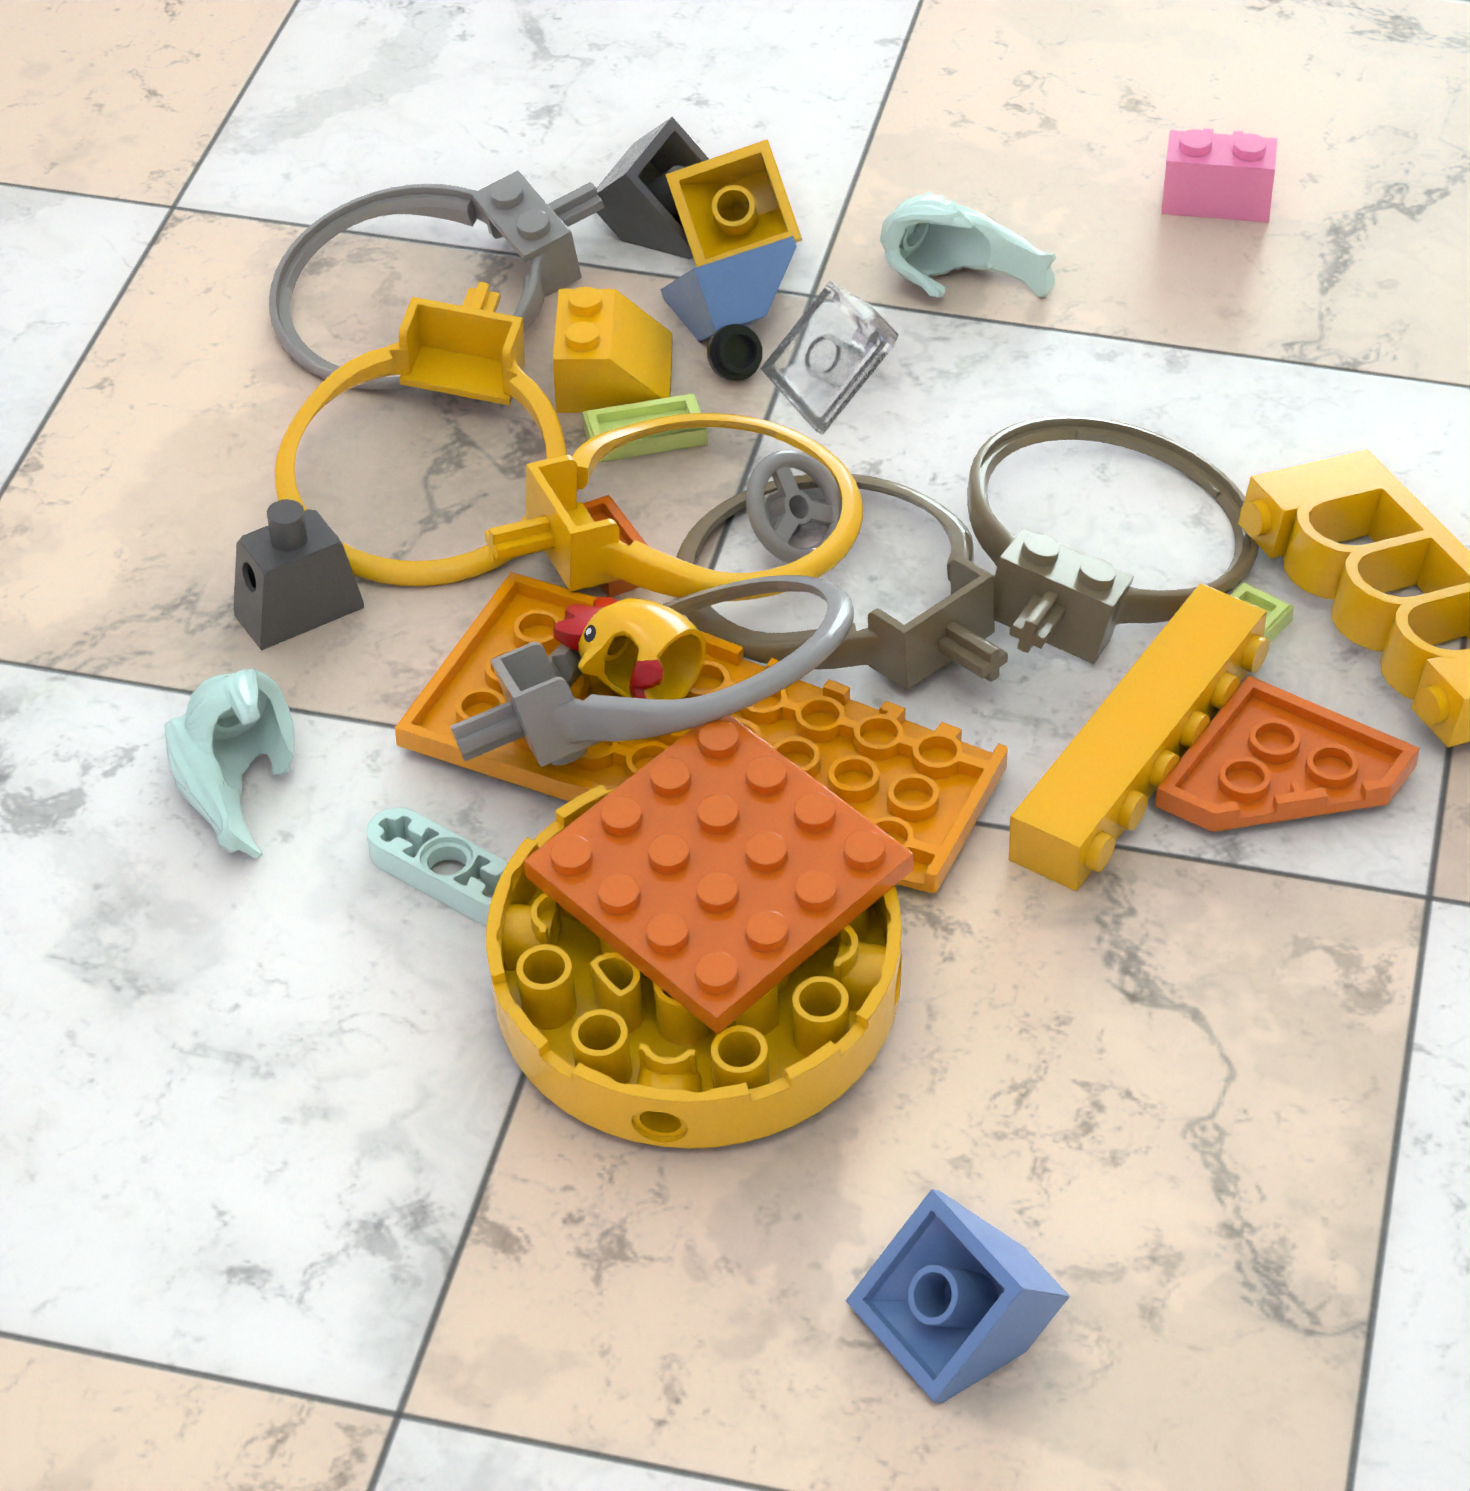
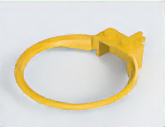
M478 282L476 288L469 287L462 306L412 297L399 328L398 342L366 352L336 369L312 392L297 411L281 440L276 456L274 472L278 501L285 499L295 500L303 506L304 511L307 510L297 489L295 459L300 439L313 417L325 405L342 393L360 384L390 375H400V385L509 406L512 398H515L530 413L538 425L544 440L547 459L567 455L564 436L556 411L538 384L523 371L525 366L523 317L497 313L496 310L501 299L500 293L490 291V285L485 282ZM342 542L354 576L397 586H436L460 582L490 572L514 559L510 558L492 562L489 557V546L485 545L468 553L449 558L423 561L397 560L368 554Z
M677 414L645 420L601 433L585 441L572 456L563 455L526 464V520L489 528V530L485 531V541L489 546V557L492 562L545 551L570 592L622 579L659 594L681 598L719 585L752 578L780 575H801L815 578L823 576L844 559L853 547L860 533L863 521V503L857 483L846 466L824 446L798 431L767 420L735 414ZM694 427L732 428L774 437L817 459L829 470L839 486L842 511L840 519L830 536L819 547L800 559L769 570L751 573H730L694 565L653 549L636 540L630 546H627L619 540L620 529L615 520L606 519L595 522L583 503L577 502L578 489L583 490L591 473L603 457L628 442L644 436L675 429ZM784 592L758 594L737 598L729 601L758 599L768 596H774Z

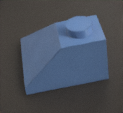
M791 236L693 268L660 289L662 296L699 342L710 339L719 328L726 325L741 324L750 328V324L765 317L770 309L797 245L794 237Z
M931 1189L852 1291L846 1302L935 1403H943L1026 1353L1070 1296L1024 1246L941 1191Z

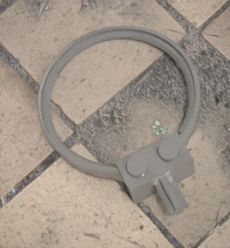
M519 170L479 191L445 184H413L391 187L358 197L340 205L315 221L300 234L282 257L275 271L269 294V312L273 329L283 348L296 362L313 374L326 379L340 366L326 361L309 349L297 334L292 322V294L302 270L322 246L351 226L379 216L412 214L450 220L472 227L478 219L487 224L489 233L495 239L504 236L525 262L530 260L531 273H527L523 279L520 300L512 315L523 317V330L525 333L538 317L544 302V296H548L582 278L572 232L568 227L604 209L603 201L598 196L594 184L589 182L547 204ZM400 376L374 379L354 388L397 390L413 387L400 385Z
M780 575L752 578L719 585L662 604L684 615L717 603L773 592H809L821 597L828 604L827 613L819 628L807 641L784 659L735 685L692 698L658 700L591 694L583 701L576 699L572 695L570 687L582 674L578 669V663L581 659L579 651L561 644L547 656L542 644L531 642L490 660L507 702L453 724L450 728L464 761H468L523 737L540 767H543L550 763L553 765L571 763L581 758L587 752V747L601 741L645 739L697 727L761 702L795 683L820 665L836 650L851 629L854 619V608L851 598L838 585L823 579L801 575Z

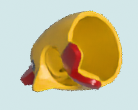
M599 597L593 601V606L583 604L569 605L565 610L564 620L557 622L553 628L555 640L571 649L579 651L581 659L578 663V669L584 674L595 676L621 697L658 700L683 699L696 682L706 654L705 637L691 621L670 607L640 598H626L618 601L611 597Z

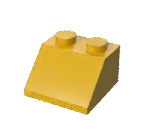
M586 286L576 289H559L553 350L556 413H582L588 410L670 397L672 332L616 289H596Z

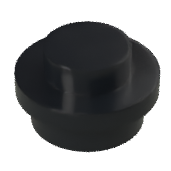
M730 324L723 326L709 340L707 346L708 362L712 370L725 380L739 381L749 378L757 371L762 361L763 351L761 342L756 333L744 325Z

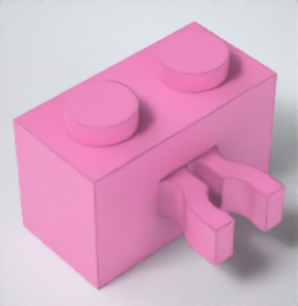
M1214 129L1170 130L1162 214L1269 223L1277 138H1266L1251 133L1244 134L1242 131H1234L1233 135L1215 134Z

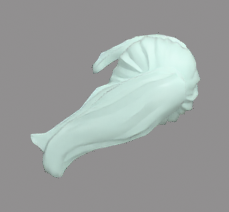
M928 192L921 196L916 195L913 198H908L892 213H889L882 223L880 242L885 249L888 265L910 282L922 287L930 297H943L947 288L931 279V276L944 275L953 269L958 271L963 267L973 270H990L1012 276L1025 282L1037 297H1046L1055 286V274L1051 269L1052 263L1056 260L1055 253H1045L1036 249L1026 239L995 223L986 215L968 207L957 205L954 200L946 201L943 195L934 196L931 192Z
M255 668L235 673L216 675L204 680L192 693L186 713L181 717L170 719V721L164 724L169 765L178 792L212 825L220 847L230 853L240 850L253 858H259L263 853L250 836L240 805L242 775L254 759L261 754L269 756L272 762L273 775L290 773L295 735L290 710L281 689L270 676Z

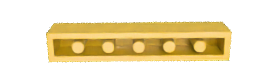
M1200 583L1010 816L1008 860L1076 892L1093 870L1101 872L1108 864L1120 835L1125 829L1134 830L1140 823L1148 800L1208 726L1217 711L1224 706L1237 690L1248 672L1256 673L1262 666L1270 645L1269 639L1264 637L1267 610Z

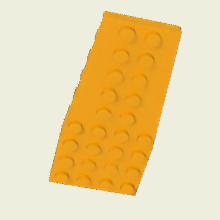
M510 572L395 726L397 746L559 799L571 801L575 797L601 784L605 786L607 791L618 787L690 729L638 740L601 741L587 747V752L581 758L564 765H553L550 763L540 767L523 737L468 761H464L450 726L507 702L490 660L531 642L542 644L547 656H549L562 644L553 637V628L557 622L564 620L566 608L572 604L593 606V601L597 599V597L577 591L570 592L567 588ZM700 631L704 635L706 642L705 659L696 682L684 698L697 697L730 687L778 663L779 660L771 658L766 667L744 659L742 646ZM584 673L570 687L574 698L582 701L591 694L621 697L595 676ZM830 679L824 684L823 689L798 680L761 702L731 714L733 718L913 853V871L898 882L897 885L929 893H936L939 890L1007 768V746L998 743L992 753L962 742V729L941 722L935 731L905 720L906 708L886 700L879 710L851 700L850 687Z

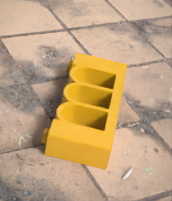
M1368 449L1252 475L1241 508L1238 524L1271 559L1284 556V570L1291 581L1306 592L1333 600L1331 619L1341 634L1353 643L1370 650L1383 652L1380 660L1381 673L1387 683L1401 695L1413 700L1411 709L1447 747L1470 742V649L1448 650L1433 646L1434 644L1464 636L1470 639V551ZM1367 535L1374 541V543L1354 546L1338 543ZM1417 585L1425 593L1410 597L1385 594L1386 592Z

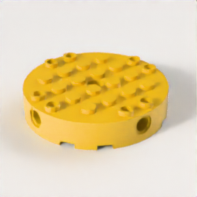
M601 784L575 797L555 811L556 820L541 831L533 840L527 837L520 844L497 882L486 924V951L496 1016L503 1038L514 1060L526 1077L544 1096L563 1111L583 1123L610 1135L633 1142L661 1147L707 1148L752 1141L795 1126L837 1100L862 1076L885 1043L895 1019L900 999L902 976V924L900 904L895 886L723 1031L716 1034L525 876L523 860L615 788L607 791L605 786Z

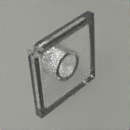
M829 281L760 369L811 427L823 435L891 351L899 334L871 304Z

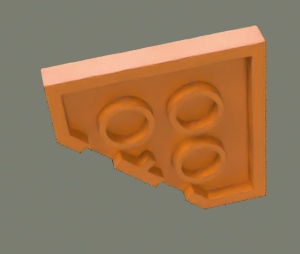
M1248 675L1158 786L1155 807L1211 832L1388 805L1417 766L1420 748Z

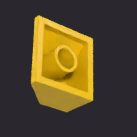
M768 139L665 174L696 267L791 236L794 237L796 243L803 241Z

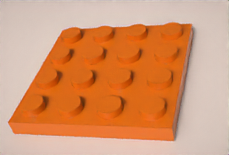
M731 715L690 729L523 860L527 879L716 1034L723 1031L913 871V853Z

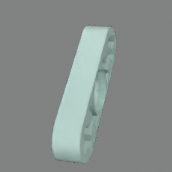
M390 808L372 817L366 831L370 859L375 866L479 924L486 926L492 898L487 897V893L493 896L497 882L508 863L506 860L410 809ZM443 860H456L465 865L462 870L452 875H440L430 870L436 863Z

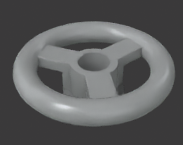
M796 450L777 451L762 459L754 468L749 478L746 491V507L750 524L762 545L781 561L791 563L809 554L819 547L835 529L842 511L839 486L829 470L814 457ZM790 468L801 470L809 475L822 491L826 504L811 501L805 492L799 490ZM772 476L778 490L764 496L766 484ZM814 522L827 526L820 542L810 548H797L788 544L792 535L796 534L801 526Z

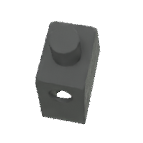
M285 499L271 504L267 509L268 526L243 535L236 543L234 616L261 651L364 608V601L339 537L316 510L308 509L304 511L303 506L295 500Z

